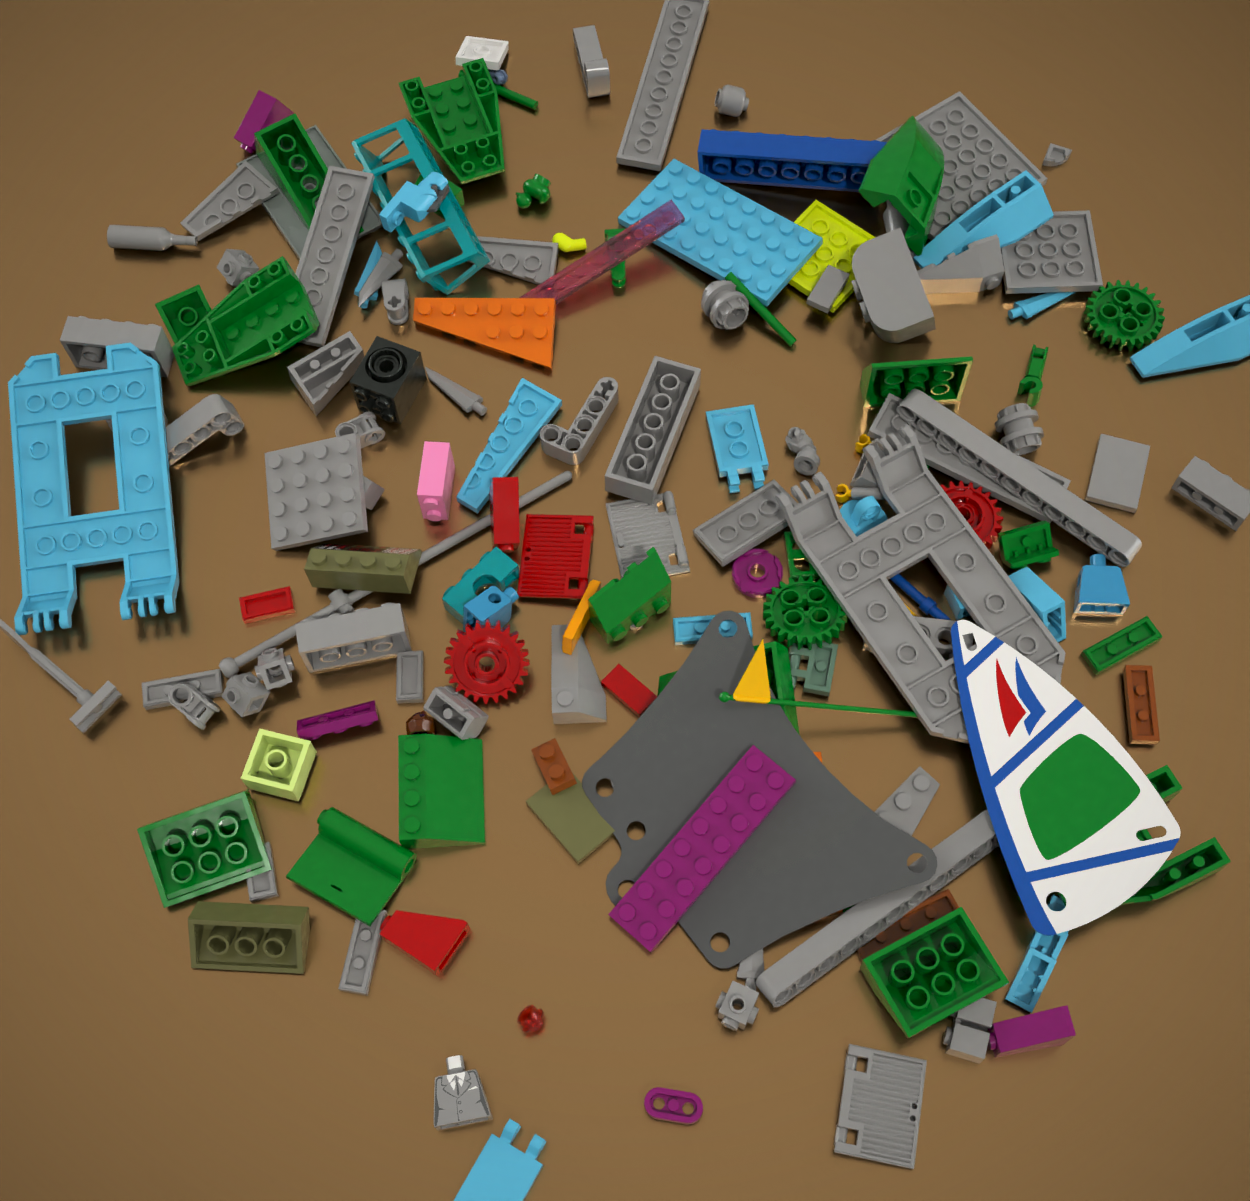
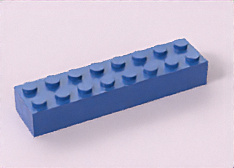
M701 129L697 151L699 172L717 182L859 192L858 190L871 159L887 142Z

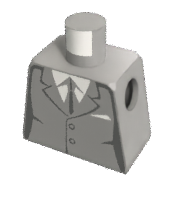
M462 1055L446 1058L448 1075L435 1077L434 1127L437 1130L493 1120L477 1070L465 1071Z

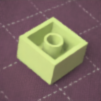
M259 728L241 780L248 789L299 802L317 751L311 741Z

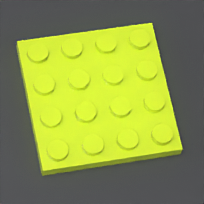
M815 200L794 223L822 237L823 244L789 281V284L809 297L828 265L849 273V280L830 309L834 313L854 291L851 282L855 280L852 258L856 249L862 243L876 237L818 200Z

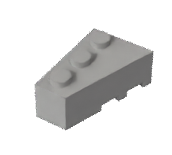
M349 331L287 367L291 381L315 416L324 409L355 374L364 358V352L353 334Z

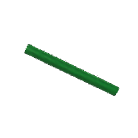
M460 70L458 77L464 76L463 70ZM494 83L498 95L531 109H537L538 101Z
M732 272L725 277L726 281H732L736 285V291L746 296L749 305L790 347L797 341Z

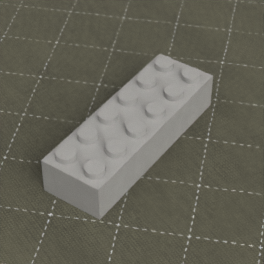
M654 356L605 473V491L653 505L699 390L701 369Z

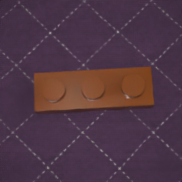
M1125 665L1123 668L1129 742L1130 744L1157 745L1160 737L1152 666Z

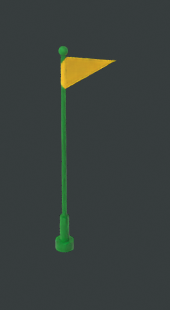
M763 639L733 695H729L728 692H721L719 695L720 701L724 703L732 700L918 718L914 712L770 699Z

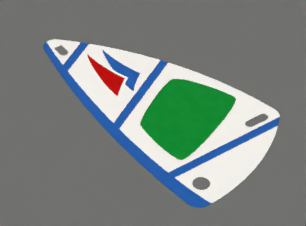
M959 620L955 622L951 627V640L967 736L981 790L1000 849L1029 921L1038 933L1046 936L1056 935L1085 925L1124 903L1153 877L1177 844L1181 834L1180 827L1161 796L1136 762L1081 702L1040 667L994 635L970 621ZM973 633L977 645L974 651L966 648L962 635ZM1163 826L1166 829V835L1163 837L1140 841L1136 837V833L1139 830ZM1051 892L1061 893L1066 899L1065 908L1062 911L1051 910L1046 903L1048 894Z

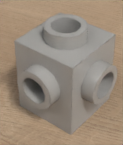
M226 249L217 269L226 278L228 284L237 287L243 280L258 272L259 267L244 250Z
M270 648L257 656L258 665L254 666L258 680L264 681L267 690L279 688L293 682L291 671L295 670L291 655L286 656L283 648Z
M247 672L232 676L227 681L226 688L221 697L241 717L260 712L270 691L266 689L255 675Z
M732 981L728 992H721L715 1006L720 1009L718 1018L722 1020L721 1024L735 1031L738 1028L744 1030L747 1023L753 1025L759 1008L755 1007L759 992ZM739 1006L741 1010H736L733 1007Z

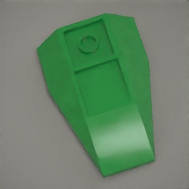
M484 58L462 64L464 76L424 87L420 76L398 83L412 121L461 184L505 171L498 94Z
M911 116L871 159L858 190L863 198L873 207L889 200L892 206L901 213L909 224L904 238L907 246L917 256L922 255L934 221L944 174L943 151L916 118Z
M282 256L243 280L184 335L172 349L185 385L192 386L275 357L316 332L320 323L305 287Z

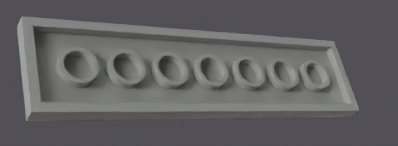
M329 166L296 270V275L305 287L320 324L316 332L298 343L317 347L325 345L375 178L373 173Z
M891 393L888 394L867 436L873 439L884 437L887 440L886 435L894 433L903 447L907 443L900 436L899 428L907 424L916 434L927 465L959 481L961 480L965 484L969 485L972 482L973 487L976 489L981 486L982 492H991L990 496L1041 521L1045 520L1049 524L1052 520L903 420L897 413V407L903 399ZM1019 456L1066 489L1068 488L1071 480Z

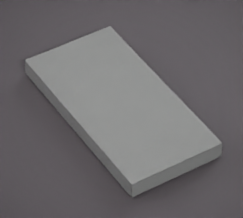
M772 480L693 529V535L718 563L724 567L788 526L784 512L776 501V495L784 492L787 494L793 507L798 503L775 480Z

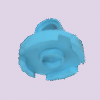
M867 496L862 500H850L843 504L840 509L843 519L856 537L888 520L874 496Z

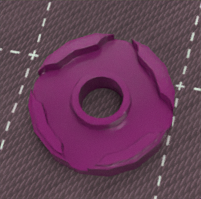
M750 549L739 556L732 566V580L735 587L742 594L752 598L766 597L767 594L772 593V587L779 588V582L783 578V567L775 555L773 556L764 549ZM759 568L764 571V575L757 578L752 576L750 571Z

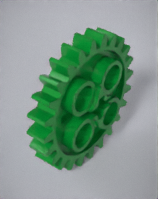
M1117 280L1115 286L1107 282L1106 287H1099L1098 291H1093L1091 297L1088 298L1084 314H1086L1084 322L1089 323L1088 330H1095L1094 338L1102 337L1101 344L1106 341L1110 342L1109 348L1117 344L1119 351L1123 349V346H1127L1129 351H1132L1134 345L1141 349L1143 344L1150 345L1152 339L1156 340L1163 327L1165 317L1162 316L1164 308H1159L1161 300L1154 301L1153 299L1156 294L1151 293L1148 295L1146 293L1148 287L1140 290L1139 283H1136L1133 287L1130 286L1129 280L1126 281L1125 285H1122Z
M799 576L798 581L795 582L790 577L789 584L787 585L780 581L779 589L772 587V593L766 595V602L763 603V620H765V628L770 629V635H778L779 643L786 639L787 647L796 643L798 650L802 648L803 644L807 645L809 650L812 649V644L822 648V641L831 644L832 637L839 638L840 631L845 630V623H847L848 616L827 586L823 585L821 578L817 582H813L812 576L808 578V581H804L803 577Z

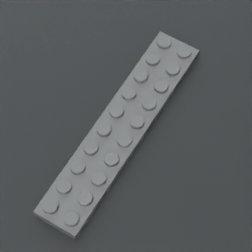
M709 0L664 1L616 157L618 164L661 171L708 11Z

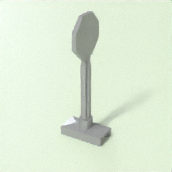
M0 619V629L26 651L39 666L77 698V702L82 707L69 720L82 733H85L122 696L110 681H107L95 694L88 689L84 690L43 653L31 647Z

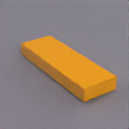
M594 579L590 581L563 635V653L572 654L590 618L588 599L600 590V581Z

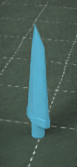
M377 240L357 287H355L354 295L358 297L359 291L382 255ZM378 290L359 307L367 308L369 300H377Z
M1075 292L1045 293L1014 303L1015 308L1008 311V316L1010 319L1019 316L1028 319Z

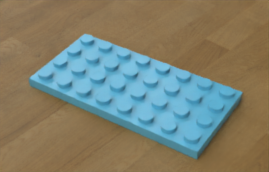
M673 159L618 216V224L718 280H725V277L732 272L766 307L823 244L822 237L676 159Z

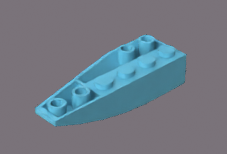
M1025 170L952 222L924 247L922 255H915L913 261L921 269L932 263L937 266L947 259V255L953 252L955 255H958L968 250L967 245L996 234L999 238L1000 248L1019 241L1054 216L1042 185Z
M1250 295L1222 306L1176 329L1132 355L1129 360L1142 378L1239 361L1250 356Z

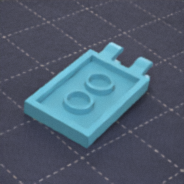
M754 404L706 411V421L719 477L727 476L729 492H740L738 474L751 473L754 490L764 486L763 481H765L763 471L768 470L769 463Z
M509 1119L500 1138L491 1134L454 1201H524L544 1166L537 1161V1158L547 1141L535 1134L526 1152L523 1153L511 1145L521 1126Z

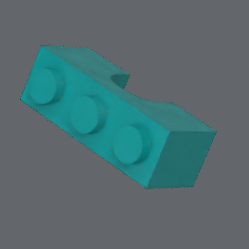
M495 547L491 552H486L473 569H468L455 586H451L445 591L442 598L445 610L463 624L464 605L475 598L477 591L483 586H496L502 592L519 578L518 564L498 547Z

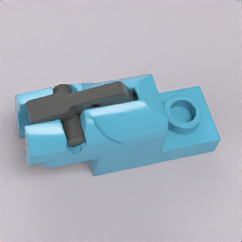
M433 171L418 186L406 181L379 214L383 228L392 232L396 226L402 223L405 216L416 222H421L429 212H436L450 190L448 180L440 173Z

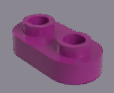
M656 1087L651 1089L644 1099L645 1110L654 1119L681 1124H693L702 1116V1101L696 1094L691 1092ZM656 1099L664 1101L665 1105L662 1109H656L653 1106ZM685 1104L692 1105L694 1108L693 1113L685 1114L682 1110Z

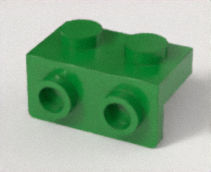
M1045 520L997 533L1002 563L1014 570L1027 567V564L1034 562H1049L1052 557L1059 556V550L1054 548L1052 544L1050 524Z

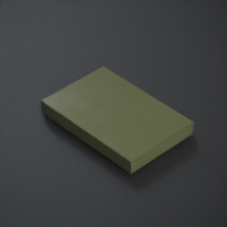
M573 774L577 784L552 795L546 784L526 801V804L579 864L611 838L615 830L600 816L586 796L582 783Z

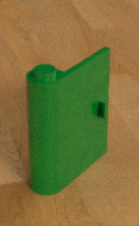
M334 807L328 810L325 809L317 819L319 834L286 875V878L364 924L371 926L412 869L417 855Z

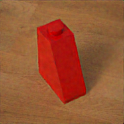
M518 477L492 478L489 490L492 550L498 547L504 553L514 552V549H518L520 544Z
M396 910L392 916L388 915L380 926L382 931L379 934L385 942L436 976H439L471 929L468 923L461 919Z

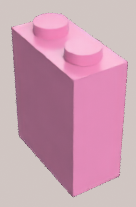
M424 441L417 490L423 519L430 521L449 519L455 474V464L450 443Z

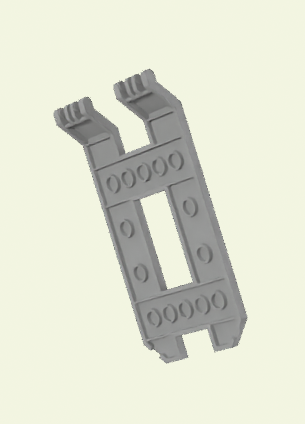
M906 424L899 428V434L906 441L907 445L902 447L897 436L894 433L886 435L887 440L882 437L877 442L885 457L880 458L875 447L871 444L863 448V453L871 464L881 494L897 515L856 537L843 519L831 486L822 472H818L812 477L813 482L821 491L816 495L809 482L804 480L800 482L802 491L797 485L790 489L793 497L799 503L793 507L787 494L784 492L776 495L775 498L784 512L795 542L928 733L933 736L969 744L960 702L954 657L947 661L944 660L891 586L888 579L928 557L980 628L1014 648L1059 684L1061 683V672L1066 652L930 473L916 434ZM977 645L971 646L968 650L974 651Z

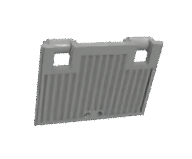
M671 491L657 494L653 505L634 499L606 503L621 578H623V575L628 570L627 567L633 562L639 565L649 557L646 552L652 547L656 549L669 576L690 572L688 556ZM665 502L666 511L658 512L657 504ZM677 555L678 564L671 566L669 556Z
M849 1044L844 1067V1082L838 1124L836 1125L834 1152L914 1169L927 1060ZM858 1057L867 1059L865 1073L856 1071ZM848 1129L858 1131L856 1145L846 1143Z

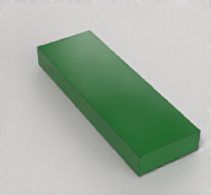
M1145 616L1083 650L1081 656L1094 674L1098 675L1160 641L1163 636L1149 617Z

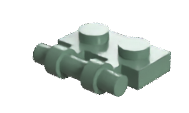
M822 642V648L812 644L811 650L803 648V645L798 650L797 644L793 643L788 653L794 690L796 681H803V692L829 696L838 644ZM800 660H808L807 671L799 669Z

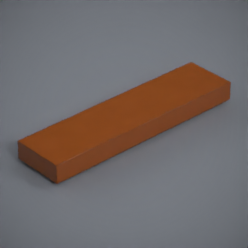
M949 889L942 891L917 905L894 924L859 948L856 953L862 962L864 958L958 909L959 906Z

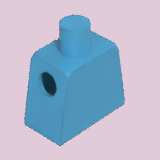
M1103 554L1091 555L1090 565H1084L1077 577L1073 613L1123 615L1130 605V600L1121 568L1118 566H1106V557Z
M491 586L464 605L463 632H466L465 626L467 623L472 628L475 627L476 620H479L481 625H485L486 620L489 619L492 626L500 620V627L502 628L511 619L512 604L519 599L518 593L512 587H508L502 592L496 586Z

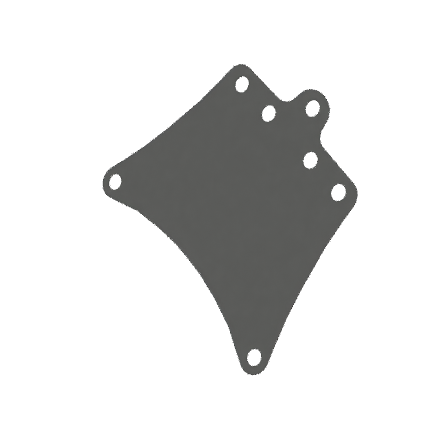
M722 611L715 615L683 665L663 691L627 733L584 773L582 779V788L600 816L615 830L613 834L621 846V857L607 875L605 883L607 894L615 906L622 899L618 893L619 884L624 880H631L636 883L752 745L796 779V783L678 921L712 965L721 969L730 968L781 937L832 913L876 896L923 883L929 880L937 869V857L931 848L883 820L855 797L826 769L794 729L780 705L732 700L725 703L720 701L719 695L721 692H728L729 695H733L755 654L747 624L744 618L734 611ZM725 620H732L737 625V632L732 637H723L719 632V626ZM770 688V699H776ZM603 778L610 779L614 784L613 793L607 797L600 796L596 791L597 782ZM634 821L641 822L646 829L645 835L639 840H633L627 834L628 825ZM914 853L922 854L927 860L926 868L920 873L912 872L907 866L908 857ZM716 933H725L730 939L729 948L724 952H717L711 947V937Z

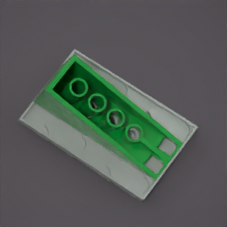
M294 113L255 132L256 154L245 160L278 188L280 193L261 204L300 261L329 166L346 168V166L319 128L314 125L305 130ZM245 160L237 163L236 167L238 168ZM370 200L367 204L357 240L383 226L379 213Z

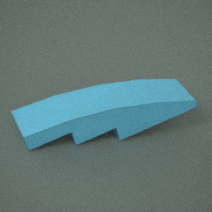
M1052 895L1047 906L1053 911H1062L1065 908L1061 898ZM1035 930L1006 994V1000L1032 1013L1057 962L1056 959L1069 935V931L1046 936Z

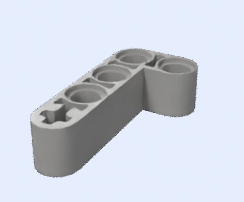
M595 25L573 28L574 44L588 98L610 95L608 61L606 58L603 59Z
M603 377L597 382L569 430L554 424L545 425L540 431L543 452L569 465L580 464L585 459L619 401L617 381L611 377ZM576 448L577 450L570 451L569 449Z
M212 394L205 397L165 427L169 467L218 430L228 436L235 435L243 430L244 422L234 405L221 395Z

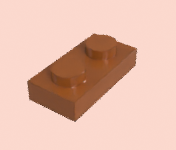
M555 738L531 749L552 795L577 784Z

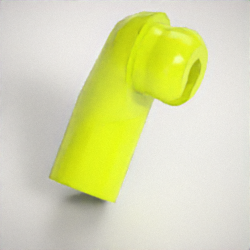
M556 233L552 238V242L558 243L559 249L563 252L580 251L587 248L585 238L572 239L564 233Z

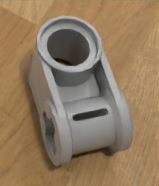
M406 278L382 281L384 306L387 310L389 321L394 325L405 323L409 318V293Z
M373 412L362 413L356 418L339 424L335 429L336 437L351 433L360 435L361 449L378 443L385 436V431L378 426Z
M189 683L176 684L168 692L169 702L182 712L189 721L202 730L206 728V722L212 715L221 710L218 704ZM179 688L187 690L189 696L186 702H181L177 699L176 692Z

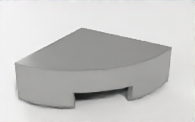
M1050 143L1042 165L1057 166L1063 164L1070 157L1072 150Z

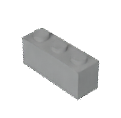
M1196 456L1185 467L1172 486L1173 490L1235 531L1238 530L1250 514V490L1240 486L1231 477L1222 474L1208 462Z

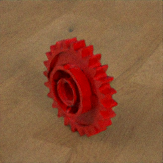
M961 480L958 486H955L952 481H950L948 488L941 484L940 486L985 546L990 549L993 542H996L998 539L997 533H1000L1002 530L1003 517L999 516L1002 508L995 507L998 500H990L991 492L983 494L981 486L974 489L972 482L967 487L964 486Z
M489 619L486 620L485 625H481L479 620H476L475 627L473 628L467 623L465 626L466 632L458 629L456 633L458 639L450 638V644L453 647H446L445 652L450 656L444 658V663L450 665L445 668V674H452L449 678V683L457 682L455 691L465 690L464 697L466 698L472 694L475 703L479 697H482L485 704H487L490 697L493 698L495 703H498L499 695L508 699L509 690L517 693L515 684H524L521 676H528V670L524 667L530 665V660L523 658L529 655L528 649H521L525 645V640H516L519 632L509 633V624L501 628L500 620L492 626ZM491 657L494 663L490 666H484L480 663V659Z

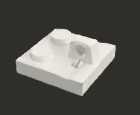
M466 36L456 55V65L462 66L464 63L484 58L488 69L499 70L509 50V41Z

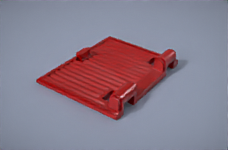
M526 514L517 589L519 597L582 599L589 582L588 572L591 543L593 541L594 516ZM576 525L584 526L583 534H575ZM570 579L578 580V589H569Z

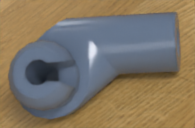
M488 69L495 84L503 85L508 81V74L505 70Z

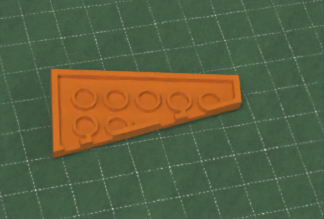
M415 298L413 321L416 324L454 335L456 338L465 339L482 347L509 356L512 355L526 362L535 363L552 370L556 311L555 298Z

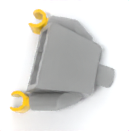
M862 434L859 437V442L855 443V449L858 453L862 454V457L850 483V486L853 488L849 489L847 485L839 484L837 492H844L845 494H836L835 499L837 502L845 503L850 497L853 500H862L867 496H874L876 500L885 499L881 494L871 464L863 453V448L871 444L875 447L880 458L885 457L884 452L877 444L878 438L870 441V437L867 434Z

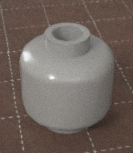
M727 84L722 89H718L715 97V107H717L720 114L738 117L742 111H746L748 108L749 98L746 97V92L743 88Z

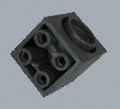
M376 336L350 380L352 392L359 410L363 413L373 412L387 422L393 421L401 424L427 379L421 352Z

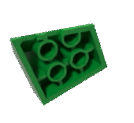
M654 547L646 552L649 557L639 565L633 562L628 566V570L623 575V578L620 580L617 578L612 579L588 599L590 622L607 644L613 640L618 641L627 634V631L630 630V626L634 624L636 627H641L648 621L649 617L655 613H663L671 604V580Z

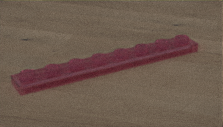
M671 199L520 298H555L556 304H558L683 223L685 218Z

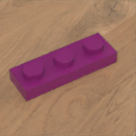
M375 700L297 720L298 737L300 739L315 740L323 734L331 732L342 733L348 728L357 725L361 727L371 725L374 721L378 720Z

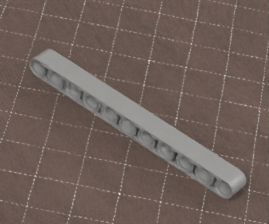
M912 389L898 405L897 413L903 420L1098 553L1105 555L1107 559L1116 565L1127 567L1141 549L1142 542L1136 535L921 390Z
M986 809L932 848L937 857V869L929 880L857 903L760 974L756 980V986L774 1007L782 1006L997 848L999 843L988 810ZM922 856L909 865L908 868L912 872L920 873L926 868L927 860Z

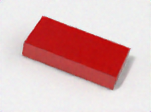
M290 586L239 598L244 624L295 613Z
M620 664L601 681V685L639 718L657 698L652 691Z

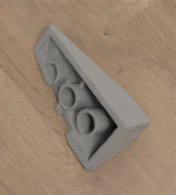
M997 234L967 245L968 250L958 255H955L954 252L947 255V259L937 266L932 263L918 270L917 272L925 293L980 292L986 289H994L1000 285L1004 274V265Z
M552 625L551 692L553 723L607 722L606 695L582 634L572 654L569 655L563 653L562 650L563 635L568 625Z

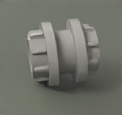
M718 280L709 284L703 291L701 308L710 317L715 327L725 330L735 329L746 320L749 301L743 293L736 291V285L732 281Z
M1019 403L999 411L997 414L998 420L994 425L997 432L1005 434V437L1000 440L1002 446L1019 456L1040 448L1044 432L1041 427H1034L1033 423L1039 419L1036 410L1031 409L1026 403Z

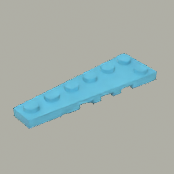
M522 378L509 400L506 411L500 416L495 431L489 436L484 451L478 456L475 466L471 469L456 497L457 502L478 514L489 500L492 478L507 477L539 436L541 429L550 422L561 408L562 400Z

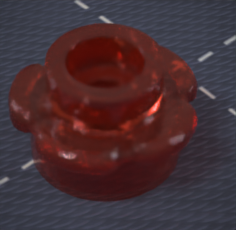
M529 1005L520 1012L517 1023L521 1026L524 1033L535 1032L544 1022L542 1018L544 1012L542 1009L538 1010L534 1005Z

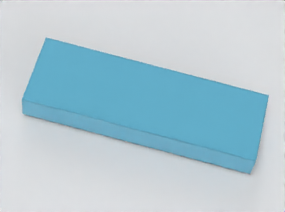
M750 612L739 613L744 618L751 640H753ZM715 615L673 618L675 645L697 644ZM725 620L720 624L719 632L723 637H732L737 632V625L732 620Z

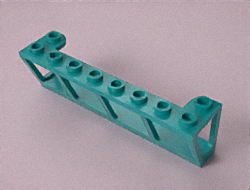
M406 118L351 142L356 151L354 156L364 167L362 171L373 173L375 176L372 190L381 199L380 206L382 209L393 198L381 176L382 174L414 161L423 179L433 171L443 175L419 129ZM395 130H398L401 136L379 156L374 155L362 146ZM405 143L409 151L408 155L385 165L382 163V160ZM451 188L439 207L445 218L444 222L415 235H412L404 219L395 228L399 234L397 237L399 242L408 251L406 254L407 258L417 269L415 271L417 277L423 283L428 282L434 290H440L446 295L450 294L490 262ZM450 228L463 253L430 268L416 242ZM468 260L474 263L472 267L448 286L439 274Z

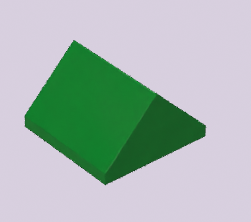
M199 284L155 303L174 344L211 311Z

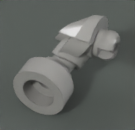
M792 427L788 431L785 441L789 449L797 453L794 467L801 474L813 475L817 472L820 465V458L816 454V446L813 445L812 439L806 434L805 430Z

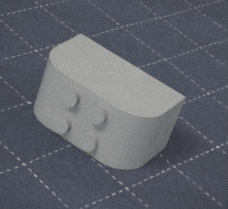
M901 228L862 243L856 249L852 258L855 280L851 282L857 300H863L859 304L865 322H871L876 335L890 343H900L935 330L934 314Z

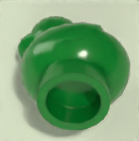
M535 174L533 179L526 180L523 184L524 192H516L517 205L522 209L528 208L532 202L531 197L539 200L540 204L547 202L550 198L549 187L551 182L539 174Z

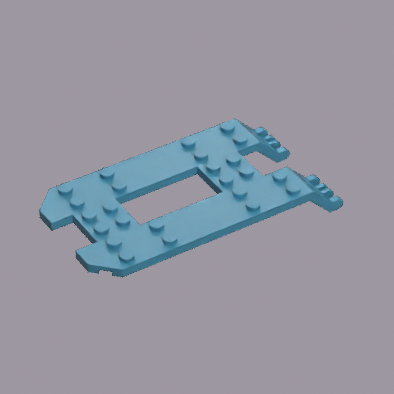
M132 343L106 346L108 369L61 375L60 360L57 353L31 356L26 361L25 368L17 376L14 375L8 382L22 599L14 617L15 631L18 635H26L28 633V618H33L34 632H43V617L45 630L53 631L54 614H59V625L62 629L71 628V615L78 597L75 568L124 561L125 585L119 602L122 620L132 619L133 612L131 606L132 603L138 602V614L141 618L147 617L148 601L150 615L157 616L159 614L158 599H164L165 613H176L175 600L180 581L160 365ZM112 419L119 510L71 516L65 425Z

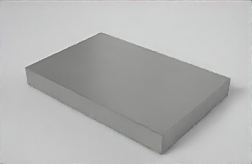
M1101 434L1097 444L1085 500L1135 513L1139 503L1150 446Z

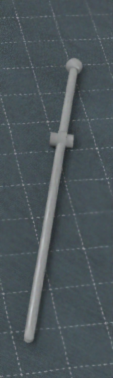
M565 471L520 496L519 509L569 481L572 478V472ZM490 514L423 551L419 565L490 526ZM337 589L328 596L331 601L330 605L298 623H302L310 618H327L335 613H352L355 611L352 607L353 603L373 591L354 590L349 594H344L342 589ZM295 624L234 659L230 657L222 659L219 663V668L224 676L231 678L238 673L241 666L257 658L263 651L275 648L296 636Z

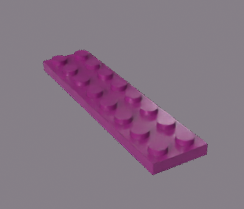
M752 745L608 915L652 953L796 783V779Z

